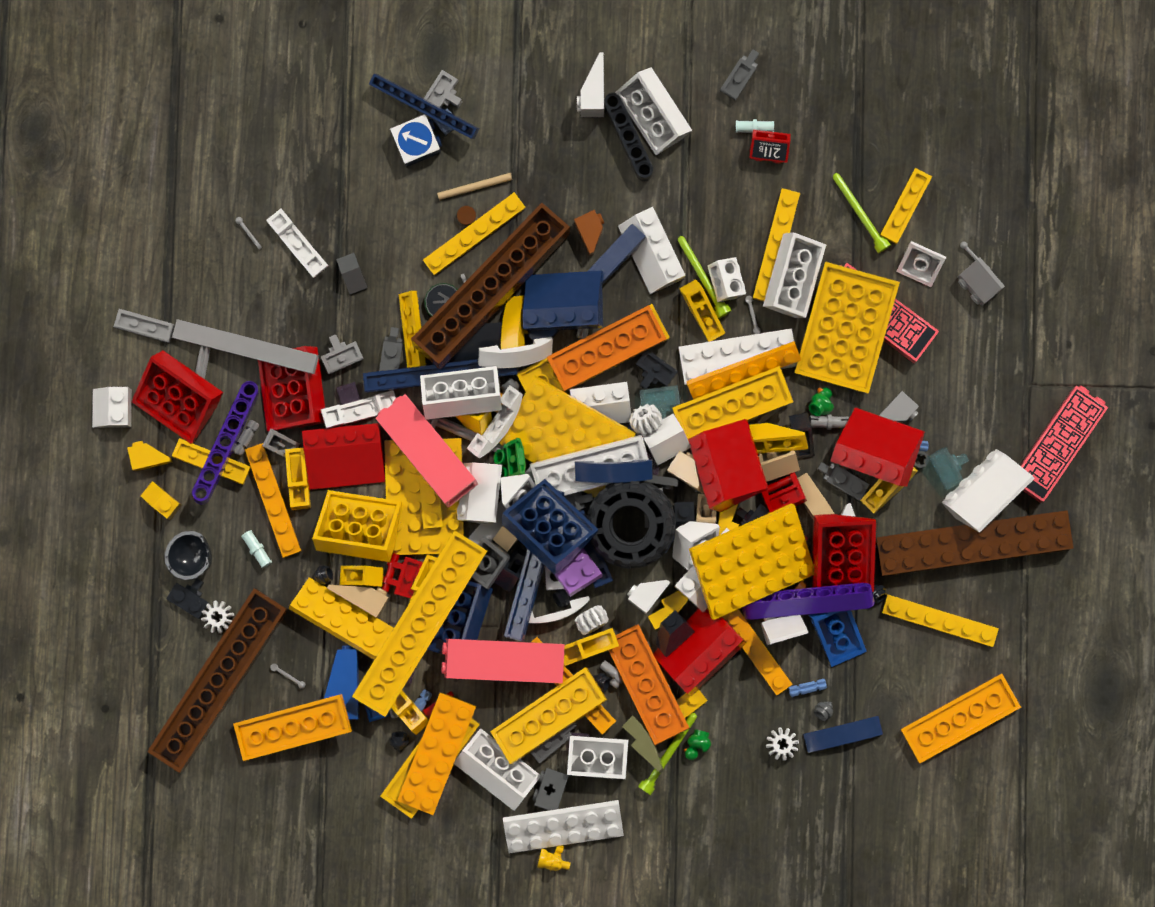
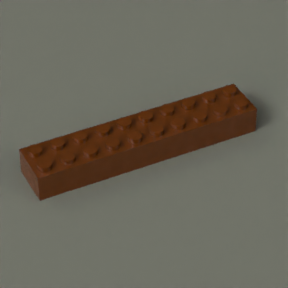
M541 203L411 338L412 345L441 370L570 235V226Z
M1068 510L991 521L981 532L974 530L968 525L876 537L875 542L880 577L1074 548Z
M254 588L150 746L147 751L148 753L179 773L185 770L288 612L287 608L258 589Z

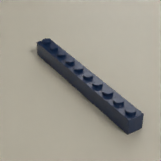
M373 74L369 85L471 139H475L480 129L379 74Z

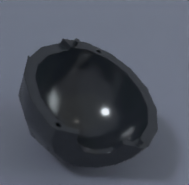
M185 531L174 536L168 543L165 551V564L168 571L175 577L183 580L197 579L204 575L212 564V554L206 538L201 533L194 531Z

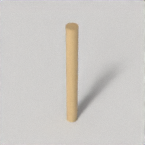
M511 173L442 191L437 193L438 198L442 200L511 181L512 176Z

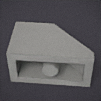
M902 391L879 416L896 422H905L907 419L911 421L918 414L916 409L919 406Z

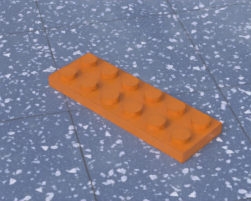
M648 305L547 356V360L565 392L667 339Z
M639 624L615 635L619 646L608 651L654 745L656 746L690 729Z

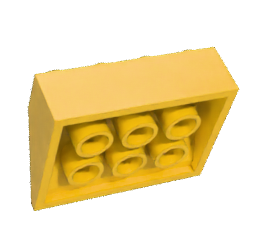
M328 490L312 538L316 551L390 562L395 547L402 502Z

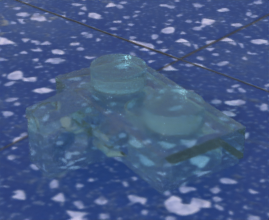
M678 385L639 391L641 406L643 407L647 403L649 406L654 405L660 411L662 419L666 418V412L670 411V406L680 405Z
M944 447L928 456L945 490L951 489L963 480L959 471L962 470L961 465L969 461L966 454L963 453L955 457L954 454L950 455L948 449Z

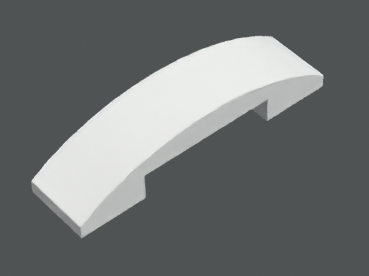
M279 209L266 220L313 278L328 267L326 262L282 209Z
M553 338L534 339L532 345L501 350L497 345L479 348L478 364L482 367L514 368L539 362L552 354Z
M509 385L501 397L502 410L498 411L483 435L476 434L467 447L470 452L481 458L502 440L518 414L523 396L522 393Z
M392 390L366 399L321 409L325 427L341 426L378 416L382 409L388 408L393 404L396 397Z
M589 596L571 600V609L536 618H534L532 611L529 623H549L566 618L589 602Z

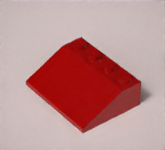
M302 346L293 348L318 355L317 347ZM319 358L315 374L258 360L267 432L270 429L277 431L324 423L321 409H325Z
M162 350L150 357L131 402L190 444H193L217 408L224 392Z
M855 408L836 443L831 462L898 486L907 487L925 431Z
M747 419L703 431L688 439L709 509L723 512L769 489Z
M379 423L302 431L309 490L386 482L381 427Z
M837 514L814 515L813 588L868 583L871 585L872 592H874L876 519Z
M708 608L704 612L698 609L687 620L695 632L667 658L659 648L653 653L661 666L690 696L697 692L747 643L722 616L713 620Z

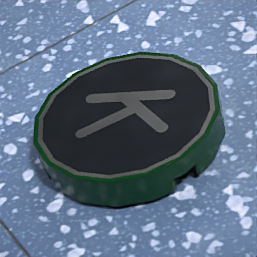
M440 283L431 287L425 297V308L428 314L432 317L458 289L447 283Z

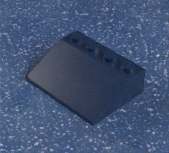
M602 271L535 274L526 280L523 303L524 330L532 332L603 328Z
M546 479L542 480L502 513V525L554 575L567 566L598 532V529Z
M469 581L427 650L442 654L443 643H446V639L477 640L493 589L489 588L488 590L481 584Z

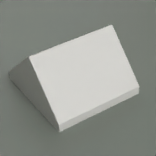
M911 241L896 272L932 287L946 257Z
M674 414L662 419V425L658 427V430L652 431V434L642 435L657 465L676 456L679 451L684 452L691 448L686 434Z
M523 474L501 478L502 503L506 510L536 486L530 475Z

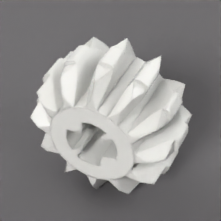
M648 403L643 407L640 406L638 409H633L634 413L629 415L630 426L637 435L642 434L645 436L647 433L652 434V431L658 430V427L662 425L660 411L654 405L649 406Z
M214 601V608L210 604L206 605L209 612L203 610L202 613L206 614L207 617H203L201 620L208 621L204 626L206 629L212 625V633L216 631V628L218 633H222V626L227 630L229 627L227 622L231 624L233 621L229 620V617L235 615L234 613H228L232 608L231 606H227L224 609L225 602L222 601L219 606L218 602ZM216 612L222 615V619H220V622L214 620V615L216 616Z
M598 605L577 616L575 622L582 635H586L604 626L609 618L605 609Z
M778 728L779 735L772 730L771 733L774 739L767 737V740L772 741V744H767L766 748L773 747L769 754L772 755L777 752L775 755L777 760L780 754H782V759L786 760V753L792 758L794 755L790 750L798 751V748L792 746L793 744H798L799 741L791 740L796 734L792 733L788 736L790 732L788 728L784 734L782 728ZM782 738L785 739L787 747H783V750L779 749L780 745L777 744L778 740L782 741Z

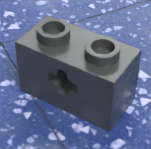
M546 768V771L542 770L538 780L542 782L540 790H535L532 799L536 801L535 806L548 810H557L569 775L550 768ZM553 784V789H556L555 793L551 792L548 795L544 787Z

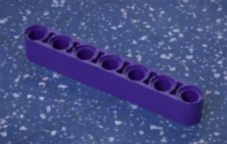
M246 381L242 384L195 483L192 496L197 504L204 505L211 499L259 395L258 386L252 381ZM253 388L255 392L252 395H247L245 390ZM245 405L247 409L244 412H238L237 407ZM237 422L239 426L233 430L229 428V424ZM229 439L231 444L224 447L221 445V441ZM216 456L223 458V461L219 464L212 462ZM212 473L215 477L212 481H206L204 479L205 475ZM201 490L207 493L202 499L196 497L197 492Z
M868 583L777 591L742 607L745 619H761L867 609L872 607L875 602L871 585Z

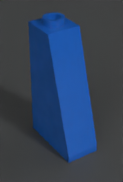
M342 646V650H337L324 699L342 694L348 718L360 719L359 701L352 697L359 685L358 650L352 646Z

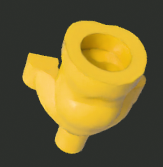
M556 846L554 854L541 849L537 868H546L550 871L569 870L571 863L563 861L561 858L564 846Z

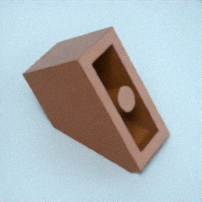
M595 210L574 219V224L590 256L594 255L603 230L602 224H604L601 214H596Z

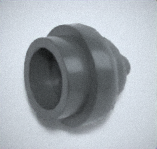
M512 378L500 387L502 394H504L509 385L519 391L518 382H514Z
M819 702L814 710L816 717L822 721L830 719L833 714L832 702Z

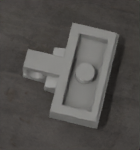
M441 70L424 99L441 108L443 105L448 106L449 103L459 108L463 101L455 96L457 91L454 90L458 79Z
M336 334L329 337L333 346L329 348L330 353L321 356L328 374L364 359L356 341L348 345L345 342L340 343Z

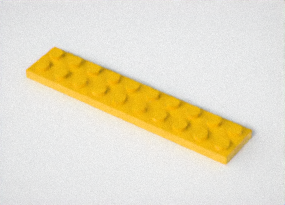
M455 530L453 531L352 695L353 698L386 717L487 550Z

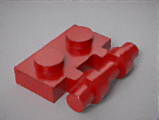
M392 553L390 562H387L388 569L386 575L383 576L382 590L389 592L390 586L394 585L396 586L394 594L411 599L414 593L411 587L423 562L405 557L402 564L398 562L400 555ZM396 568L401 569L398 580L393 579Z

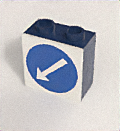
M426 115L390 129L406 167L441 153L440 147H442L439 136H434L432 131L435 129L431 119H427Z

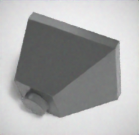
M483 537L478 545L487 550L472 577L489 590L509 561L510 556L496 542Z

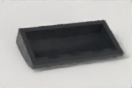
M502 322L485 323L447 363L478 360L479 348L497 345L501 350ZM428 359V365H434V364Z

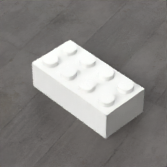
M794 232L784 233L763 307L794 318H806L826 244Z
M497 366L420 376L425 420L502 410Z

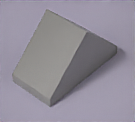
M270 429L262 446L286 458L285 449L298 448L300 443Z

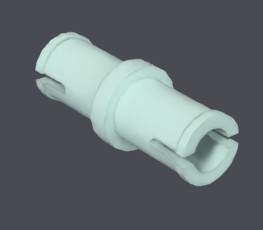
M753 119V121L736 120V133H752L753 130L774 132V121H757V119Z
M252 530L241 536L249 547L250 554L255 556L262 569L272 563L263 549V544L258 542Z

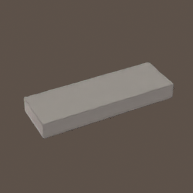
M119 309L113 327L169 343L174 324Z

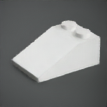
M603 52L599 53L581 89V96H577V112L581 111V117H604Z
M801 615L764 618L765 622H761L767 645L808 633Z

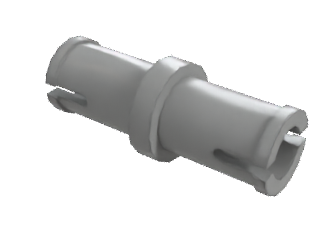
M828 414L827 416L816 417L810 415L809 419L813 428H827V430H831V428H845L849 416L838 417Z

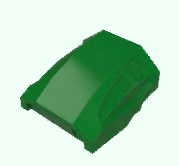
M515 438L504 444L503 448L498 449L494 454L495 464L502 465L501 478L525 474L524 448L521 439Z

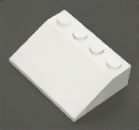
M996 449L989 453L987 459L976 466L973 472L963 479L954 491L947 494L942 504L957 520L981 532L1035 478L1006 454Z

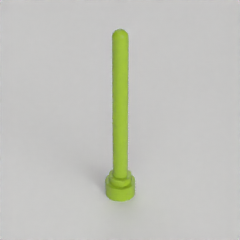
M835 173L833 175L834 181L874 239V248L878 254L883 252L891 244L887 239L879 235L842 177Z
M678 237L680 246L716 306L715 313L720 319L732 311L729 305L722 301L717 302L713 285L685 237Z
M691 713L686 720L689 728H691L697 718L695 713ZM689 729L676 735L661 758L663 769ZM654 768L649 778H646L644 781L642 780L638 787L651 795L655 790L654 783L661 773Z

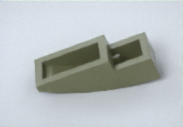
M632 715L622 726L636 739L631 746L662 774L664 770L656 746L646 729Z

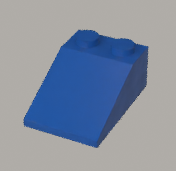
M851 610L809 614L831 667L867 652Z

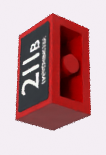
M753 130L750 158L756 161L768 160L778 164L787 163L791 134Z

